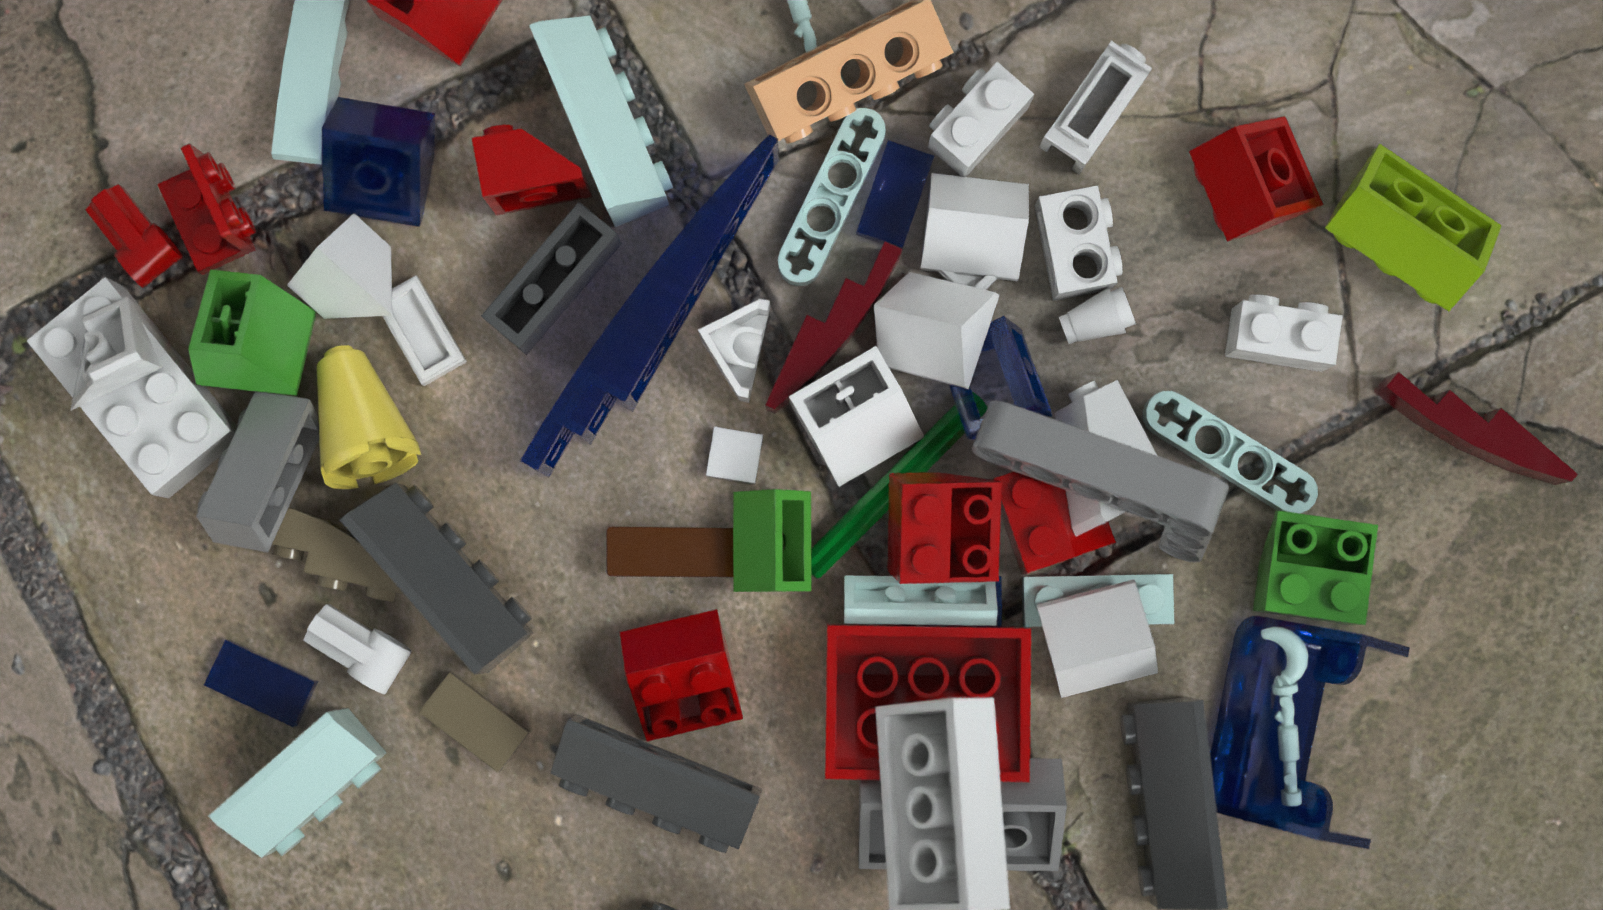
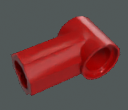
M117 184L114 187L102 190L91 199V203L85 209L117 250L114 255L118 262L142 288L146 287L183 258L173 241L156 223L152 224L123 186Z

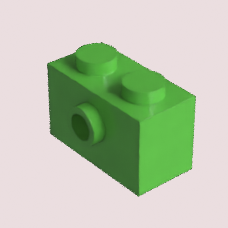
M769 489L733 492L734 592L812 591L811 491Z

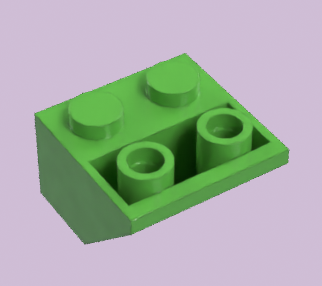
M210 269L188 348L196 385L297 396L316 318L315 310L262 275Z
M1277 510L1259 561L1253 611L1345 625H1366L1378 525Z

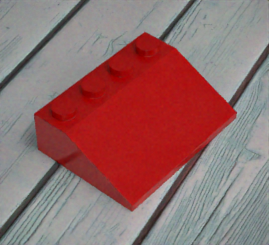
M827 624L825 779L881 780L876 707L950 698H994L1000 782H1030L1032 628L1024 626Z

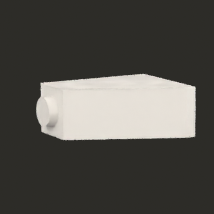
M1094 380L1068 394L1072 403L1055 412V419L1057 421L1157 456L1118 380L1101 388H1098ZM1066 490L1071 528L1075 536L1081 535L1126 512Z

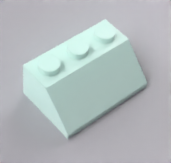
M348 708L326 712L213 811L209 817L217 826L261 858L275 851L283 856L305 837L300 829L313 817L322 822L343 804L338 795L352 783L359 789L381 770L376 762L386 754V751Z

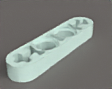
M857 108L843 120L778 256L779 273L791 285H809L821 273L881 149L886 132L885 122L881 115L873 109ZM865 120L872 123L871 132L876 137L875 139L869 137L864 139L858 155L867 156L865 162H862L854 154L838 150L843 145L850 151L855 141V131L851 129V126H861ZM842 162L851 165L856 171L857 177L855 182L847 188H838L831 184L828 179V172L833 165ZM817 206L828 207L835 215V224L826 232L814 231L807 223L808 213ZM799 232H802L811 241L826 243L822 250L813 244L808 255V262L813 265L811 271L802 269L799 275L791 273L792 264L786 259L789 255L797 257L805 244L804 239H796Z
M1162 391L1152 396L1145 403L1142 411L1143 421L1151 433L1275 510L1303 513L1315 504L1318 496V486L1314 478L1306 471L1183 395L1174 391ZM1168 402H1172L1175 405L1173 414L1184 422L1190 419L1191 414L1198 418L1187 429L1184 441L1177 437V434L1184 429L1183 427L1172 421L1164 426L1157 422L1160 414L1154 410L1155 405L1164 406ZM1203 426H1211L1221 435L1222 444L1220 449L1214 454L1202 452L1195 443L1196 433ZM1253 452L1261 457L1264 463V470L1258 479L1248 480L1239 473L1238 460L1243 453ZM1276 466L1282 470L1275 477L1284 484H1292L1297 480L1301 483L1299 492L1305 496L1303 501L1296 500L1287 504L1284 501L1287 497L1286 491L1277 485L1269 486L1268 493L1262 489V486L1273 477Z

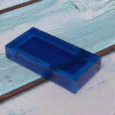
M888 140L856 235L882 244L886 241L903 249L934 155Z
M225 640L204 686L291 727H297L319 681L232 640Z

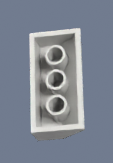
M950 698L876 707L889 910H1009L994 698Z

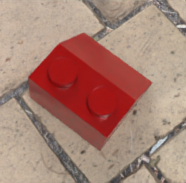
M1286 116L1235 126L1189 151L1194 163L1195 176L1207 193L1213 207L1215 223L1223 231L1227 242L1256 234L1324 205Z
M509 124L496 125L484 129L483 136L472 138L482 197L496 216L592 197L591 188L579 166L522 128L514 130L513 126Z
M1015 471L993 478V480L1002 482L1001 518L1021 575L1116 542L1108 521L1081 535L1075 536L1071 528L1065 489Z

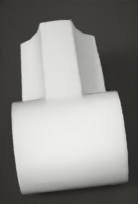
M325 604L321 611L316 614L307 628V633L303 641L326 656L347 667V673L354 679L381 694H386L412 652L410 648L392 636L375 628L373 630L367 628L330 604Z

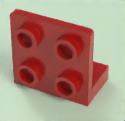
M189 143L181 147V150L190 169L157 185L197 272L204 275L210 272V269L215 270L255 251L256 249L250 236L255 234L256 230L247 211L243 206L237 208L229 193L236 188L225 165L222 162L217 164L209 152L203 154Z

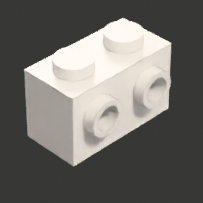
M998 62L987 73L982 68L978 69L962 88V91L966 94L965 98L955 109L947 104L929 125L934 132L930 136L928 148L962 177L968 176L1024 114L1034 96L1033 92Z
M1250 295L1249 301L1243 300L1231 310L1225 357L1322 372L1336 365L1343 316L1329 314V307L1323 304L1301 302L1298 303L1297 309L1279 306V299L1276 297Z

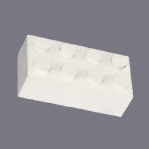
M104 277L30 337L27 342L73 398L84 344V334L86 333L82 318L127 296L130 298L162 368L80 407L150 494L170 498L218 459L224 450L228 449L237 430V425L205 386L196 385L192 369L125 287Z

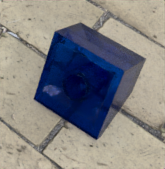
M338 97L321 128L324 211L346 215L354 213L358 217L420 227L423 220L435 155V113Z

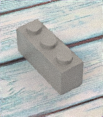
M254 392L248 407L239 416L237 430L228 449L224 450L219 458L218 470L208 491L203 493L198 503L196 517L214 543L269 552L319 441L318 414L310 399L275 393Z

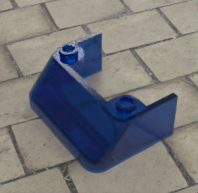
M1251 616L1242 621L1234 635L1210 751L1217 813L1319 841L1369 849L1371 839L1330 829L1333 801L1329 791L1320 784L1305 781L1325 683L1347 685L1354 681L1361 672L1366 650L1408 657L1410 647L1360 633L1262 616ZM1270 627H1282L1294 632L1304 642L1308 652L1307 668L1302 677L1296 681L1299 691L1292 694L1295 711L1294 724L1298 726L1300 758L1296 761L1297 788L1302 793V804L1298 806H1285L1281 803V790L1285 789L1283 761L1279 759L1277 727L1281 723L1274 718V715L1278 710H1282L1280 697L1273 694L1271 685L1274 684L1276 676H1280L1281 671L1285 670L1287 659L1280 645L1262 638L1261 630Z

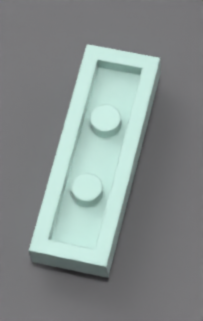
M1173 574L1022 577L1023 626H1042L1037 604L1132 579L1136 582L1148 625L1174 624Z
M844 576V624L996 626L997 623L995 581L900 584L893 576Z

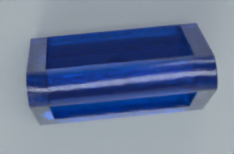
M1005 316L992 321L981 352L995 349L1014 402L1012 405L1046 417L1053 416L1022 329ZM949 384L967 439H976L984 417L981 418L971 387L969 386V389Z

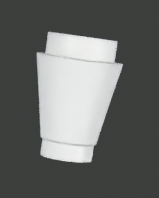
M1108 287L1068 311L1067 314L1059 316L1069 344L1077 341L1081 342L1126 333L1125 328L1136 324L1122 287L1110 291Z

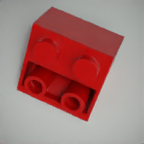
M367 0L378 18L461 67L503 1Z
M940 472L889 473L887 571L900 584L999 581L1002 482L993 479Z
M717 609L619 632L625 675L646 742L743 719L729 652Z

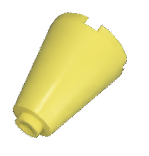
M341 345L327 350L324 353V358L316 366L320 472L325 485L334 489L359 488L356 479L372 476L374 484H379L400 476L413 468L418 463L416 454L421 455L419 444L365 353L361 350L353 349L349 345Z

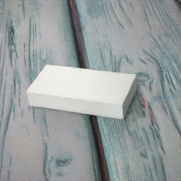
M417 276L392 289L393 316L382 317L421 385L426 386L467 362Z

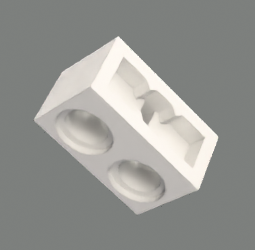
M1098 186L1039 196L1034 207L1053 301L1101 292L1108 287L1111 290L1118 283L1116 276L1122 275L1123 268L1118 247H1110L1107 228L1113 226V217L1108 198H1100ZM1069 208L1080 209L1087 217V227L1081 230L1068 227L1063 219V211ZM1080 255L1092 258L1097 265V275L1093 278L1079 276L1074 271L1073 259Z

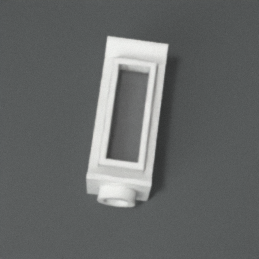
M1111 41L1046 133L1039 148L1048 152L1053 145L1076 161L1072 170L1080 174L1152 70L1150 66L1145 64L1146 58L1144 55L1128 44H1121L1119 46Z

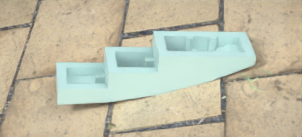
M350 0L294 1L276 108L271 151L272 158L275 160L322 165L341 86L338 71L348 33L345 18Z

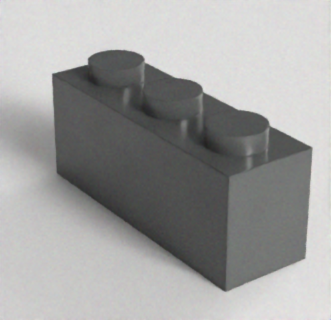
M578 202L481 317L527 355L622 245L618 234L582 203Z

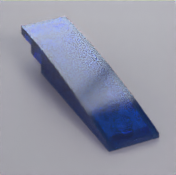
M769 134L694 215L648 271L608 324L562 391L520 459L521 462L550 477L574 435L591 445L615 403L631 412L634 411L779 161L777 138Z

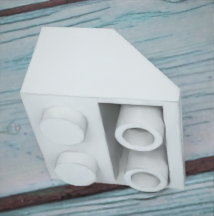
M876 346L789 396L790 405L838 487L924 437L901 387Z

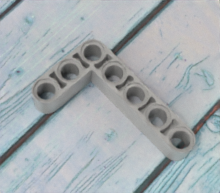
M991 401L989 403L972 446L973 453L985 461L1164 525L1165 527L1158 545L1159 548L1170 556L1188 562H1200L1202 560L1229 490V486L1224 481L1207 473L1001 401Z

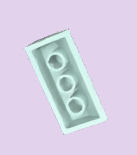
M591 16L544 20L530 24L531 31L615 228L668 206L669 202L665 191L673 188L663 162L659 161L653 164L646 147L654 144L644 117L641 116L634 119L627 102L634 100L635 96L625 72L623 71L615 75L608 58L616 55V51L606 27L596 30Z

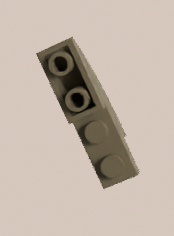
M288 507L272 543L274 545L273 555L302 561L304 552H308L304 572L318 575L316 585L346 591L348 582L367 586L365 596L390 602L395 601L396 593L404 594L351 532L310 513Z

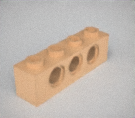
M910 0L744 83L768 137L777 141L784 139L786 144H789L813 132L811 124L825 117H828L829 121L832 122L853 113L856 110L854 103L869 95L872 96L873 100L895 92L900 88L897 81L913 73L916 78H920L937 71L943 66L940 59L954 52L931 0ZM897 37L902 43L903 54L897 63L891 65L885 58V47L892 38ZM854 59L860 67V76L856 83L846 86L841 79V69L847 61ZM811 81L817 89V97L811 106L802 108L797 101V91L803 83Z

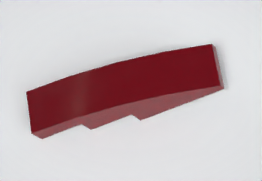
M885 241L865 285L863 286L846 278L825 323L806 315L765 404L767 411L774 414L777 413L789 402L790 395L811 384L848 344L874 307V304L878 301L901 258L903 249Z
M1400 372L1385 377L1373 391L1416 425L1455 448L1504 470L1553 485L1572 482L1578 475L1502 408L1486 412L1481 417L1451 390L1437 394L1431 400Z

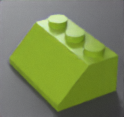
M1379 143L1336 205L1325 229L1333 233L1336 240L1345 247L1355 248L1373 260L1375 265L1385 274L1396 276L1413 287L1423 300L1432 304H1438L1449 312L1485 272L1502 225Z

